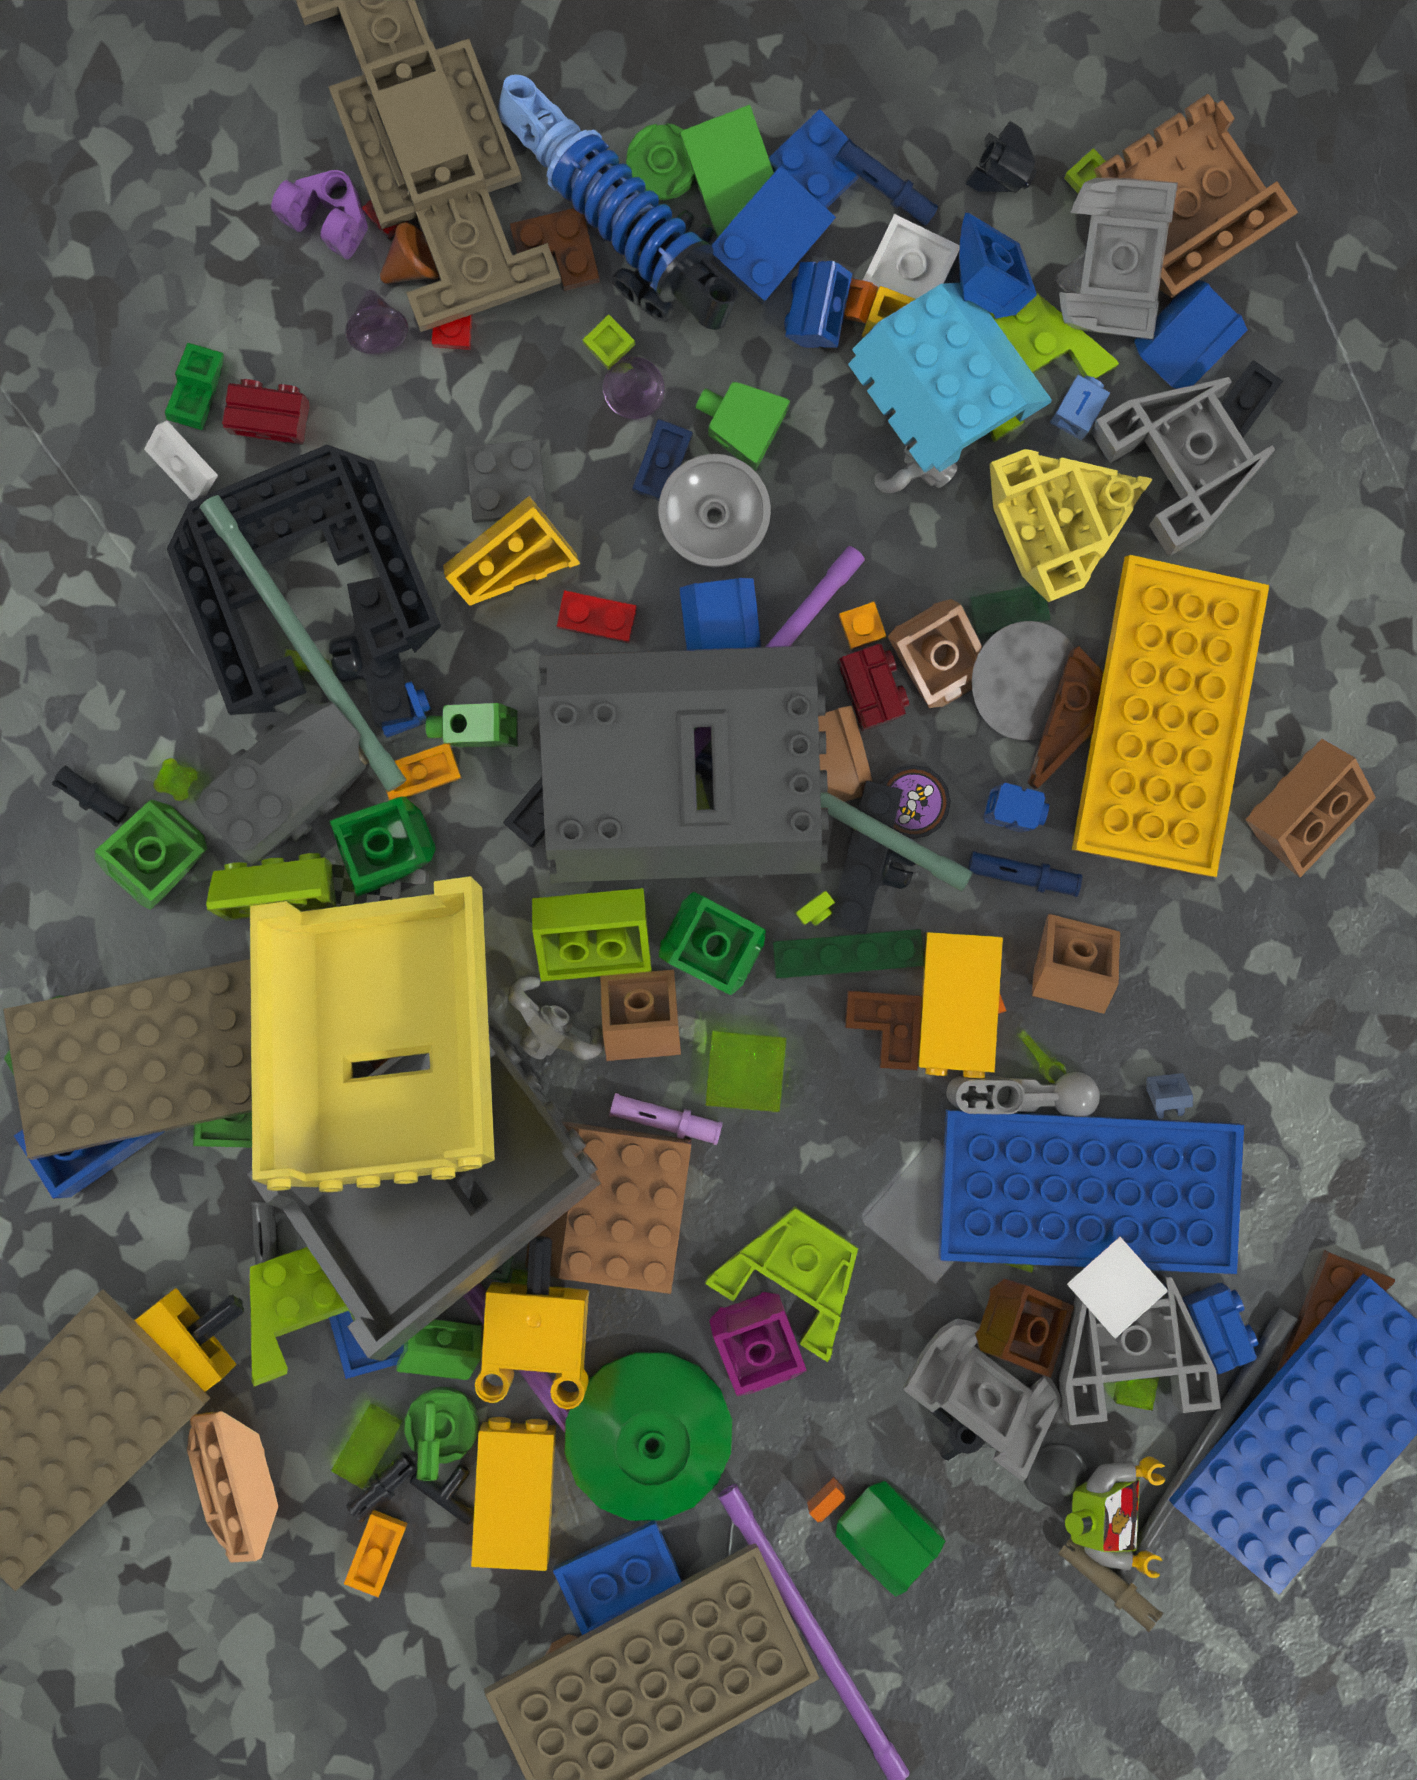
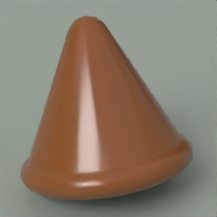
M400 223L396 227L393 242L381 269L380 280L383 283L390 284L439 278L423 232L410 223Z

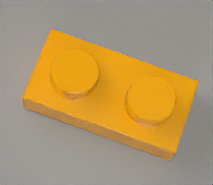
M442 744L395 760V763L407 780L399 787L387 792L389 800L401 796L407 798L462 779L451 745Z
M373 1510L344 1585L379 1598L408 1523Z

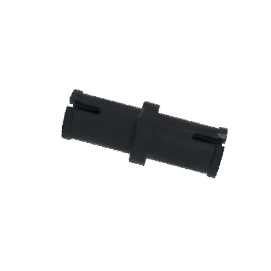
M66 765L61 768L52 782L53 786L58 787L79 801L81 808L84 810L91 809L115 827L123 821L130 809L127 805H123L102 791L103 786L97 782L90 783Z
M399 1453V1456L380 1474L374 1473L369 1478L370 1483L353 1500L346 1504L348 1511L353 1517L356 1513L358 1514L356 1520L363 1522L384 1500L389 1501L395 1496L394 1490L413 1472L417 1471L414 1461L411 1458L406 1460L408 1457L406 1453Z

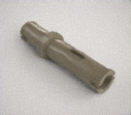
M1071 1538L1058 1553L1059 1556L1067 1560L1115 1602L1114 1606L1119 1611L1121 1608L1125 1610L1147 1632L1151 1631L1156 1624L1155 1622L1164 1614L1136 1591L1138 1587L1132 1582L1129 1585L1109 1567L1101 1566L1085 1553L1084 1546L1073 1543Z

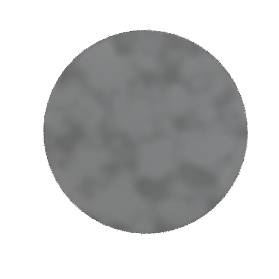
M1024 621L1002 628L984 644L973 668L972 694L980 715L996 732L1016 740L1042 738L1069 653L1074 648L1073 644L1063 633L1041 622Z

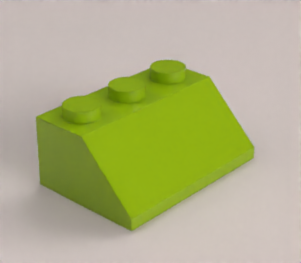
M307 853L299 855L298 861L284 862L283 858H268L262 860V865L247 867V863L244 862L224 865L225 870L213 871L206 901L207 910L229 921L250 918V906L287 901L300 912L337 907L332 863L325 857L321 858L319 853Z
M644 888L532 898V932L541 982L652 971Z

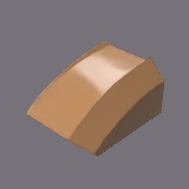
M953 599L934 603L932 607L905 623L896 626L889 634L888 638L929 708L944 707L972 690L973 668L982 646L960 603Z
M851 705L826 712L825 716H818L819 732L826 731V754L819 755L820 770H827V792L844 802L862 797L866 781L873 782L862 738Z

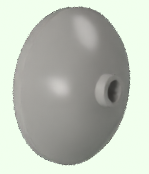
M702 455L683 463L670 475L659 499V522L667 542L681 557L704 567H725L748 557L764 539L770 522V498L762 479L746 463L727 455ZM712 510H717L722 517L719 521L712 522L707 517L708 513Z

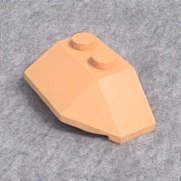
M223 1411L195 1414L190 1419L192 1427L188 1436L187 1453L206 1522L218 1543L226 1549L225 1555L230 1563L257 1561L262 1558L278 1509L274 1485L270 1477L260 1436L257 1432Z

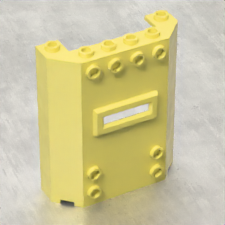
M470 876L434 881V894L303 912H300L287 901L250 906L252 1180L267 1185V1190L271 1191L289 1190L292 1186L319 1187L320 1192H338L343 1190V1185L356 1183L358 1188H374L380 1186L381 1180L394 1179L396 1184H411L418 1182V1176L432 1175L434 1180L453 1179L456 1177L455 1172L478 1169L482 1165L494 1161L482 887ZM429 1053L430 1069L353 1078L352 1063Z

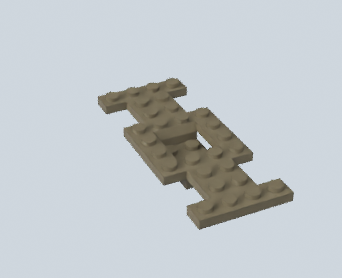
M295 0L305 26L338 14L341 15L363 75L328 87L381 229L414 218L418 219L441 281L406 292L420 332L560 284L561 277L548 243L515 255L511 254L489 196V192L522 181V177L470 39L436 50L433 41H430L415 0Z

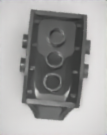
M306 699L275 727L273 724H270L261 730L255 737L258 742L249 750L241 749L231 756L227 761L229 767L195 795L194 801L203 816L240 856L254 865L288 843L291 839L295 842L302 839L312 830L313 827L310 823L320 814L326 817L341 804L338 799L366 768L365 764L359 759L358 749L361 734L332 701L323 704H312Z

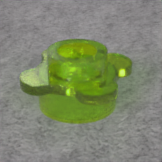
M168 758L163 761V768L159 771L157 779L154 780V789L159 793L166 792L173 795L176 801H184L189 796L188 789L191 782L197 779V772L193 767L185 768L178 765L175 759ZM177 776L179 779L177 783H173L172 781L173 777Z

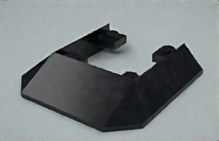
M327 444L189 502L167 547L169 557L226 709L230 715L277 712L275 706L303 695L307 691L296 662L291 655L261 668L258 664L238 608L261 599V596L224 540L218 536L200 509V505L213 496H220L236 520L239 530L264 567L327 541L334 561L338 566L371 553L393 608V612L360 625L376 663L411 648L416 653L441 627L375 462Z

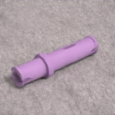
M615 1093L609 1114L611 1117L614 1116L676 1133L677 1138L684 1139L687 1136L710 1142L714 1145L718 1143L723 1124L720 1121L716 1122L691 1115V1110L684 1109V1112L624 1097ZM640 1112L652 1114V1115H655L656 1117H653V1116H650V1115H646V1114H642V1113H640Z

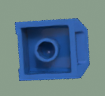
M965 213L961 228L959 250V276L964 301H971L993 313L995 319L1016 315L1037 295L1020 243L970 213Z
M1198 280L1181 291L1157 316L1153 339L1136 338L1134 341L1139 356L1171 387L1179 389L1194 385L1248 329L1242 316L1237 314L1210 287L1209 283Z
M753 578L693 583L679 587L687 650L761 647Z

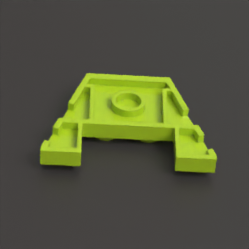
M1038 293L1016 315L995 319L994 314L990 313L1032 373H1035L1066 353H1069L1083 378L1090 376L1099 379L1119 365L1118 361L1085 332L1065 324L1062 313ZM1014 416L990 431L992 440L996 442L1022 426L1025 421L1019 422L1017 417Z
M793 1207L710 1274L705 1280V1284L734 1302L754 1270L767 1276L818 1309V1312L800 1338L799 1344L828 1362L832 1355V1347L836 1331H838L840 1316L849 1288L858 1247L797 1207Z
M308 1247L251 1266L249 1269L251 1377L253 1386L287 1374L288 1368L276 1337L340 1313L350 1312ZM350 1312L353 1321H355V1318L353 1317L352 1313Z

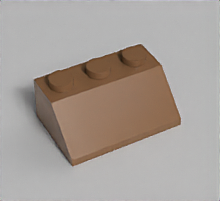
M1321 739L1312 749L1304 754L1302 760L1293 770L1278 782L1276 788L1261 803L1254 807L1251 814L1245 820L1257 839L1295 875L1301 878L1376 797L1356 758L1326 740Z

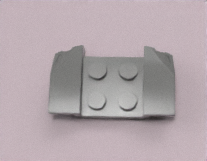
M1094 178L1083 184L1070 213L1091 215L1080 293L1059 292L1065 324L1083 331L1153 339L1159 306L1157 298L1169 222H1172L1178 182L1132 178Z
M955 1319L941 1327L918 1357L903 1390L931 1412L942 1407L994 1447L996 1452L993 1459L1023 1482L1028 1476L1062 1398L1051 1378L1044 1375L1029 1388L975 1347L977 1343L975 1332L979 1330L980 1324Z

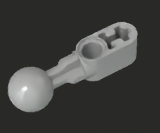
M1081 1072L1064 1074L1055 1084H1040L1034 1078H1006L1003 1076L968 1078L962 1075L952 1079L946 1091L948 1101L954 1107L968 1114L1035 1112L1040 1106H1055L1056 1110L1062 1115L1088 1117L1096 1110L1100 1100V1092L1096 1082L1090 1076ZM1004 1086H1009V1099L1005 1103L999 1104L997 1101L998 1091ZM971 1089L977 1093H982L983 1098L968 1096L965 1101L961 1098V1095Z

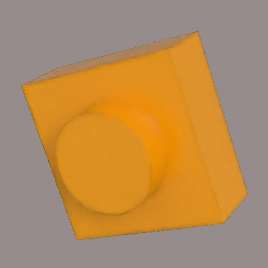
M875 602L839 613L838 616L850 650L886 638Z

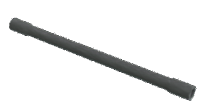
M1278 1308L1254 1350L1257 1356L1256 1360L1245 1364L1221 1402V1409L1216 1410L1137 1535V1550L1132 1551L1133 1555L1136 1556L1144 1550L1149 1552L1152 1550L1177 1510L1168 1499L1226 1433L1275 1353L1284 1345L1299 1319L1282 1308ZM1131 1567V1570L1113 1569L1129 1585L1131 1582H1134L1138 1575L1136 1567Z

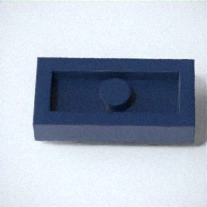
M660 419L657 420L634 482L633 492L659 501L666 481L683 464L693 437L692 431Z

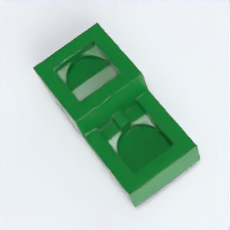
M187 343L175 372L177 383L165 410V416L168 421L203 430L221 374L224 360L222 352Z

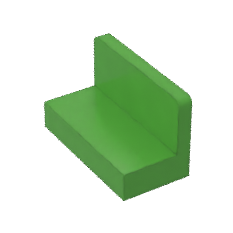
M434 1319L404 1344V1351L397 1362L396 1371L468 1380L481 1360V1325Z

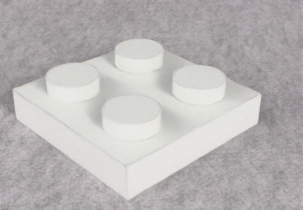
M894 214L863 281L872 282L878 287V290L882 286L917 299L936 286L944 284L959 253L960 245Z

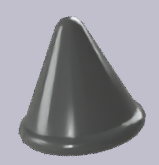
M1049 1444L1039 1449L1026 1478V1484L1030 1493L1039 1502L1052 1507H1062L1073 1502L1075 1488L1087 1481V1469L1083 1458L1075 1449L1064 1444Z

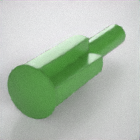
M427 1401L425 1403L424 1435L418 1440L416 1478L423 1481H432L439 1478L440 1438L435 1437L436 1403L434 1401Z

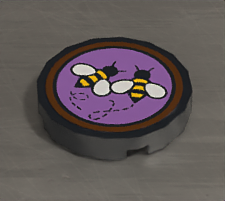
M910 765L898 768L886 776L882 782L883 785L904 790L894 826L895 831L910 839L927 837L941 828L948 817L951 799L948 787L940 775L928 767Z

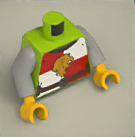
M1147 1456L1136 1466L1134 1462L1100 1465L1089 1480L1076 1487L1073 1492L1072 1513L1067 1515L1065 1527L1071 1534L1073 1543L1084 1546L1085 1553L1101 1566L1131 1570V1567H1136L1140 1573L1150 1578L1160 1576L1158 1572L1147 1569L1150 1560L1162 1561L1159 1556L1147 1550L1139 1552L1136 1556L1132 1553V1551L1137 1550L1140 1479L1136 1477H1143L1153 1485H1161L1165 1482L1163 1476L1152 1473L1157 1467H1165L1154 1457Z

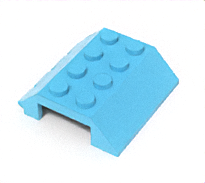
M960 283L940 284L879 321L852 349L856 356L848 364L863 386L873 380L875 381L867 392L884 416L893 410L896 411L888 422L904 445H908L916 439L917 443L909 452L923 472L929 471L934 466L939 472L943 471L959 460L961 451L966 446L1014 416L1021 422L1052 401L990 313L971 301H964Z

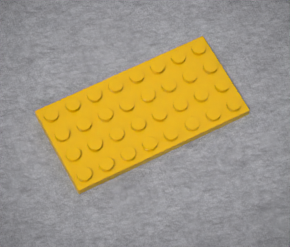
M1134 555L1124 557L1071 850L1208 877H1217L1269 585Z

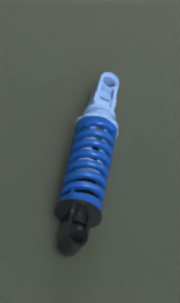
M517 74L506 77L497 108L499 118L520 139L522 144L536 155V159L544 167L548 168L546 175L548 177V185L567 201H572L574 209L580 214L585 215L587 222L594 228H598L600 235L605 240L612 242L614 250L620 255H625L627 263L633 268H637L644 280L652 282L650 286L656 291L657 296L663 302H671L678 299L702 326L712 330L723 328L731 314L738 291L736 286L711 264L714 252L713 247L708 242L703 241L696 233H685V222L680 218H672V209L666 204H659V197L654 191H645V182L640 177H632V169L627 164H619L618 155L613 150H607L609 146L602 140V136L596 130H583L580 132L579 126L573 120L568 119L560 108L553 104L529 78Z

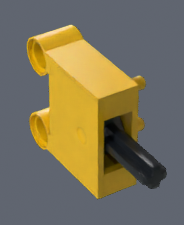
M536 1236L530 1241L527 1285L492 1282L486 1291L482 1366L475 1382V1391L479 1398L485 1402H499L507 1395L513 1382L514 1370L557 1373L550 1393L553 1402L560 1408L573 1409L583 1401L589 1382L588 1375L584 1370L589 1290L550 1287L552 1239L549 1237ZM488 1374L498 1375L502 1379L503 1385L494 1386L490 1384L486 1376ZM573 1381L579 1390L567 1392L562 1388L561 1382Z
M175 1288L134 1319L204 1392L224 1378L237 1365L214 1335L244 1313L245 1309L240 1297L237 1298L234 1295H229L203 1316L199 1317L179 1290Z

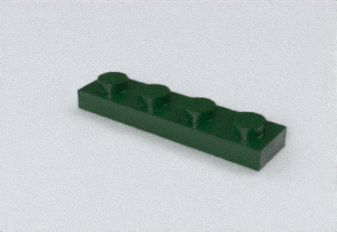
M921 929L773 941L776 979L924 966Z

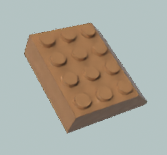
M561 1121L568 1131L573 1128L587 1146L583 1151L597 1166L596 1174L601 1184L537 1235L552 1239L550 1276L564 1280L671 1294L692 1139H680L673 1136ZM530 1242L528 1243V1246H527L526 1261H525V1267H526V1268H528L529 1244H530Z

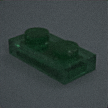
M1031 585L969 598L976 635L997 632L1017 622L1035 621L1043 623L1051 619L1047 600Z

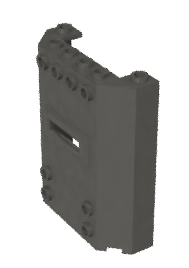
M813 645L539 656L541 685H538L545 846L547 860H550L549 876L551 883L821 873V863H827V841H822V831L829 829L828 808H821V793H826L828 790L827 770H820L819 755L826 754V731L819 732L818 716H825V693H818L817 676H822V654L815 653ZM694 727H711L714 809L697 810Z
M490 1028L489 1047L495 1160L482 1165L481 1168L469 1170L472 1177L489 1199L478 1209L474 1208L454 1178L434 1180L432 1175L418 1176V1182L411 1184H396L394 1179L381 1180L380 1186L374 1188H358L356 1183L343 1185L342 1191L320 1192L319 1187L292 1186L289 1190L271 1191L267 1190V1185L252 1180V1171L247 1174L266 1204L283 1209L355 1318V1321L347 1327L369 1359L384 1361L601 1184L596 1174L597 1166L583 1151L587 1146L584 1140L573 1128L570 1131L566 1129L561 1122L565 1115L553 1100L546 1102L540 1093L544 1087L531 1071L525 1073L519 1063L523 1059L518 1051L510 1043L504 1045ZM429 1053L390 1058L369 1076L430 1069Z

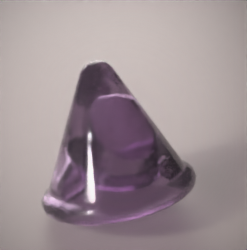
M368 290L364 293L354 314L349 318L345 328V335L349 344L354 349L367 354H383L394 350L404 342L408 335L409 327L405 316L401 312L390 306L375 291Z
M626 357L619 360L606 373L603 382V393L607 404L615 413L629 419H640L654 413L660 406L665 393V384L662 374L652 362L641 357Z

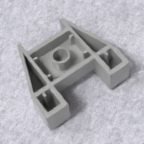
M1229 377L1128 400L1098 418L1092 428L1091 434L1109 463L1146 442L1180 496V501L1156 514L1149 525L1168 557L1201 538L1275 451L1273 445L1254 456L1218 398L1225 394L1232 382Z
M1157 1272V1279L1168 1292L1116 1339L1075 1294L1074 1309L1069 1322L1058 1377L1059 1392L1062 1398V1417L1069 1425L1108 1421L1103 1383L1170 1376L1173 1405L1182 1413L1221 1409L1215 1367L1171 1276L1163 1272Z

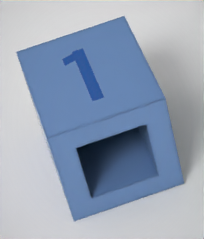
M1077 375L1050 423L1082 440L1092 427L1110 392L1103 389L1104 385L1099 380L1090 376L1083 378Z

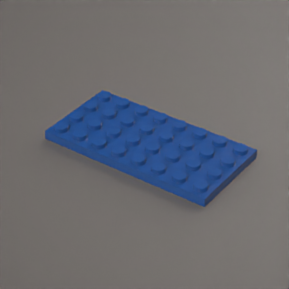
M946 1109L938 1258L940 1261L1086 1267L1115 1240L1121 1237L1149 1270L1237 1274L1244 1125L1240 1123L1097 1116L1074 1117L1035 1113L968 1114L962 1110Z
M1362 1274L1168 1499L1173 1506L1277 1594H1280L1417 1435V1319L1370 1277Z

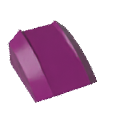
M762 1292L758 1296L731 1306L720 1307L710 1318L709 1323L713 1338L737 1396L753 1394L796 1378L807 1371L779 1294Z

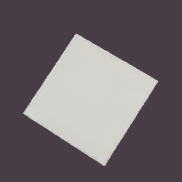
M1121 1237L1115 1240L1067 1283L1115 1339L1168 1292L1164 1285Z

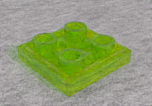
M712 1030L705 1106L780 1112L786 1037Z

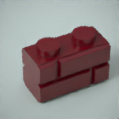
M241 379L240 384H228L222 422L223 428L230 435L303 445L309 412V400L303 393H300L298 387L279 384L277 390L263 388V383L256 380Z
M877 644L838 659L837 664L861 731L906 715L904 707L909 706V700L903 685L896 686L892 672L897 671V667L890 650L884 652L882 644Z

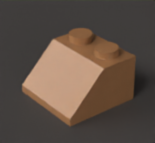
M1048 914L1034 967L1032 996L1104 1014L1119 984L1120 931Z
M674 970L600 976L602 1032L606 1061L681 1055Z

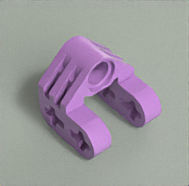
M331 170L298 179L294 184L288 180L283 181L277 188L271 203V209L281 223L297 232H301L307 226L321 201L325 208L331 210L322 226L321 239L329 250L347 260L350 259L369 227L362 210L359 193L349 176L342 171ZM339 186L347 187V192L342 198H331L335 188Z

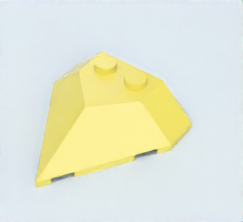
M1028 449L991 462L990 475L993 509L1022 577L1048 602L1083 589L1098 562L1104 557L1132 513L1133 507L1141 494L1149 486L1152 478L1119 474L1117 470L1062 457L1054 459L1038 455L1039 452Z

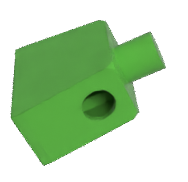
M732 382L724 397L705 388L696 404V409L713 417L708 427V435L728 452L756 471L789 410L790 400L738 382Z
M501 703L445 705L443 707V716H427L426 734L428 738H443L444 744L455 747H518V710Z

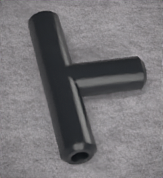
M458 1465L442 1487L434 1481L418 1480L416 1478L417 1471L410 1479L411 1485L464 1524L470 1525L474 1520V1511L454 1497L470 1475V1471L466 1466Z

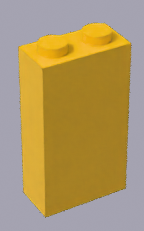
M926 932L918 1066L926 1068L925 1074L948 1076V1069L963 1070V1077L985 1078V1072H995L1003 937Z
M492 1417L488 1419V1422H482L478 1433L471 1567L547 1571L550 1554L557 1425H548V1421L543 1419L526 1420V1424L511 1423V1419L506 1417Z

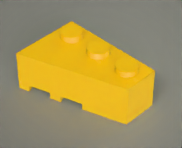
M528 496L443 565L445 578L470 606L513 590L517 585L533 579L537 581L547 577L549 573L568 566L571 568L581 563L573 548L533 499Z

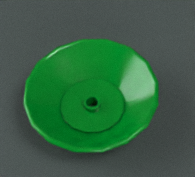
M635 1352L605 1364L588 1380L583 1401L579 1406L570 1409L565 1420L564 1454L576 1485L598 1508L629 1521H662L695 1507L718 1484L731 1455L732 1417L721 1389L698 1365L671 1353ZM651 1438L658 1440V1445L654 1449L645 1447L646 1441Z

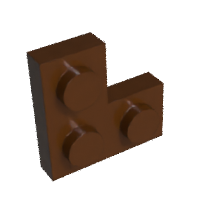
M574 208L510 223L517 254L548 243L552 256H556L564 291L600 282L584 215L577 212Z
M847 990L845 1028L881 1031L880 1068L917 1071L923 996Z

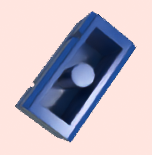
M819 261L818 263L800 262L798 275L792 281L793 300L791 310L787 313L784 321L785 336L805 348H819V346L823 348H837L852 273L834 261Z
M1003 783L990 790L983 815L984 823L999 827L1005 826L1006 829L1021 833L1034 830L1038 825L1043 826L1045 824L1049 804L1044 803L1046 797H1044L1043 792L1028 788L1022 790L1020 786Z
M1217 1283L1204 1288L1202 1291L1182 1297L1215 1367L1216 1374H1222L1234 1369L1236 1366H1242L1256 1360L1257 1356L1253 1347L1258 1346V1340L1252 1327L1249 1324L1244 1326L1239 1312L1245 1309L1235 1289L1230 1291V1288L1223 1283Z

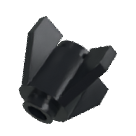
M1009 121L1000 133L999 138L991 133H988L985 137L986 148L979 161L981 168L976 166L966 180V185L978 192L1016 193L1021 188H1028L1035 178L1037 172L1034 168L1035 158L1024 131L1021 127Z
M942 1407L931 1412L944 1424L948 1440L942 1448L940 1455L945 1460L949 1461L960 1453L970 1454L976 1452L981 1447L994 1449V1447L973 1431L965 1432L964 1430L969 1428Z

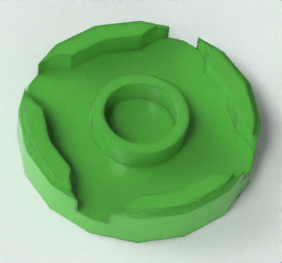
M668 123L666 125L657 126V124L646 126L635 134L627 150L626 164L632 169V177H640L645 182V191H654L658 195L659 200H669L681 196L691 188L696 180L679 134L683 129Z
M435 1387L424 1391L412 1402L405 1416L404 1433L409 1446L415 1453H418V1440L424 1435L425 1403L427 1401H434L436 1403L435 1437L440 1438L439 1463L447 1464L462 1458L472 1448L479 1433V1416L475 1404L465 1393L452 1387Z

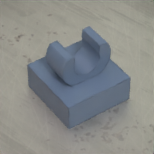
M1183 1073L1147 1077L1146 1090L1159 1119L1164 1118V1110L1175 1109L1179 1117L1184 1115L1185 1108L1193 1107V1093Z

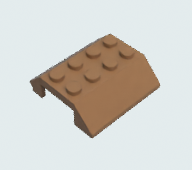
M1206 94L1184 109L1187 121L1181 113H1178L1155 128L1153 131L1156 141L1148 133L1122 150L1125 162L1116 154L1094 169L1097 178H1132L1178 182L1172 222H1169L1159 290L1171 298L1298 213L1277 181L1267 188L1264 186L1227 131L1235 120L1234 116L1223 100L1216 103L1209 94Z

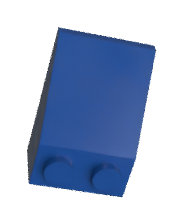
M780 166L712 244L714 251L712 260L763 305L836 217Z

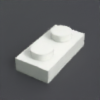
M168 421L156 425L144 450L192 501L207 495L218 475Z

